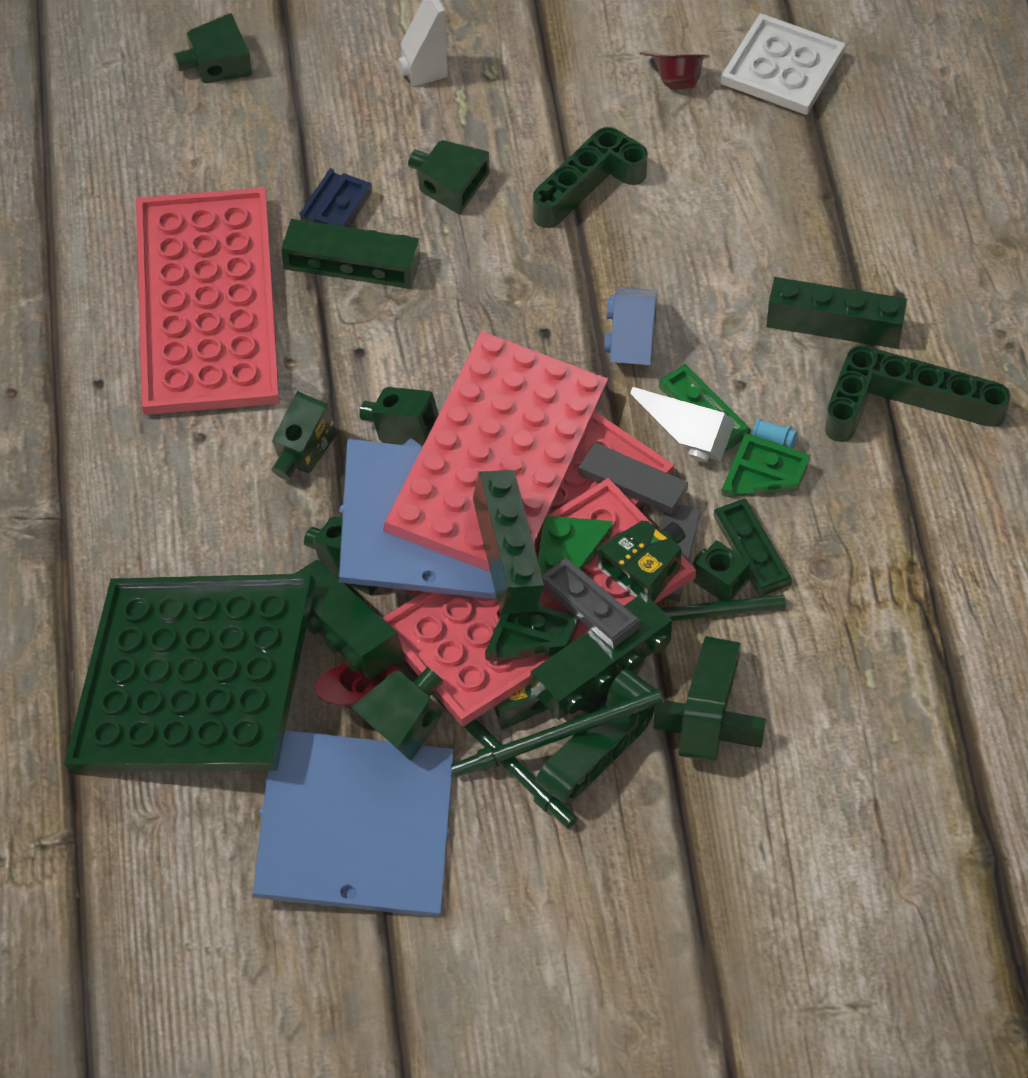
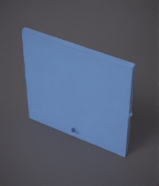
M347 439L343 505L339 509L340 513H342L338 582L497 599L491 572L383 531L385 521L422 447Z
M285 730L277 771H267L264 805L259 809L262 822L252 898L440 918L446 839L450 835V829L447 826L452 775L451 764L453 762L454 749L422 745L410 761L387 741Z

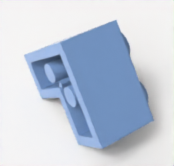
M618 287L615 295H610L607 304V319H613L612 333L606 332L604 353H610V362L651 364L658 290Z

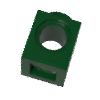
M716 540L708 549L703 548L696 555L693 561V566L696 569V578H694L693 582L721 601L732 600L748 583L751 562ZM715 569H721V570H724V571L718 572V571H715Z

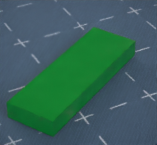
M686 364L659 380V388L668 397L723 412L735 423L724 452L741 442L745 433L750 434L751 428Z

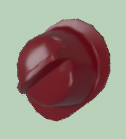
M639 52L641 55L656 58L662 82L668 88L674 90L696 87L697 81L701 76L703 59L710 58L709 55L700 54L672 56Z
M345 663L322 673L315 681L314 690L317 696L324 702L352 709L355 703L394 671H398L399 668L395 663L369 681L359 671L353 672Z

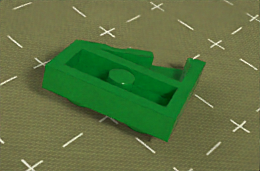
M745 433L721 489L722 496L731 497L799 490L810 463L811 455Z
M546 516L543 522L538 558L541 575L565 558L582 571V568L595 557L597 548L604 538L611 536L613 521Z

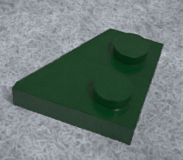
M538 605L536 612L502 614L486 648L485 660L491 662L555 655L571 643L579 625V619L575 615Z

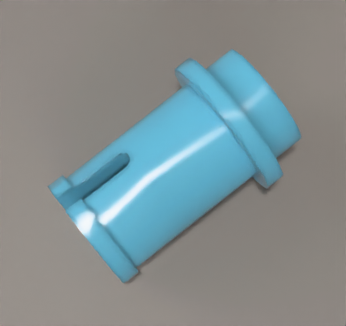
M758 418L753 427L752 435L794 449L798 438V431L793 430L792 425L783 427Z

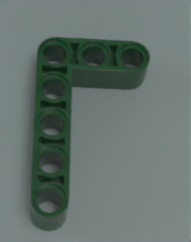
M855 346L850 349L846 356L829 401L825 432L831 440L836 442L850 440L856 432L869 394L983 426L996 427L1001 425L1006 419L1010 402V391L1005 385L995 381L869 346Z

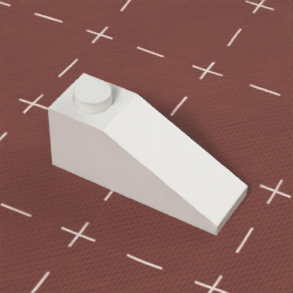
M439 0L422 1L400 44L401 57L397 59L401 75L408 77L412 87L448 77L445 11Z
M632 388L630 394L689 451V457L701 462H708L709 458L721 462L735 424L725 413L638 388Z

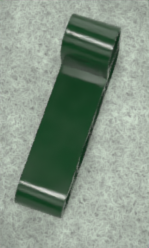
M603 127L597 130L533 192L534 222L543 228L555 227L609 175L628 185H638L644 182L647 177L648 160L646 147L613 127Z
M705 636L686 700L678 756L716 762L723 719L738 667L741 642Z
M624 669L610 686L606 705L602 709L656 690V688L630 670ZM655 706L574 735L543 765L536 777V784L565 805H569L645 731L652 719Z

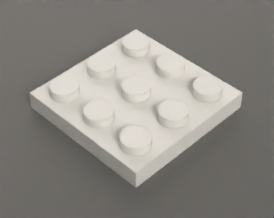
M760 13L722 73L721 84L808 115L845 53L846 43Z

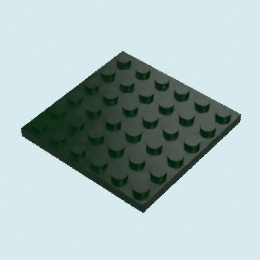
M309 573L111 578L64 762L68 771H277L316 583L313 575Z

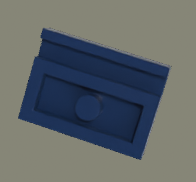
M330 168L301 210L300 220L349 227L372 193V183L345 173L339 175L334 172V169Z

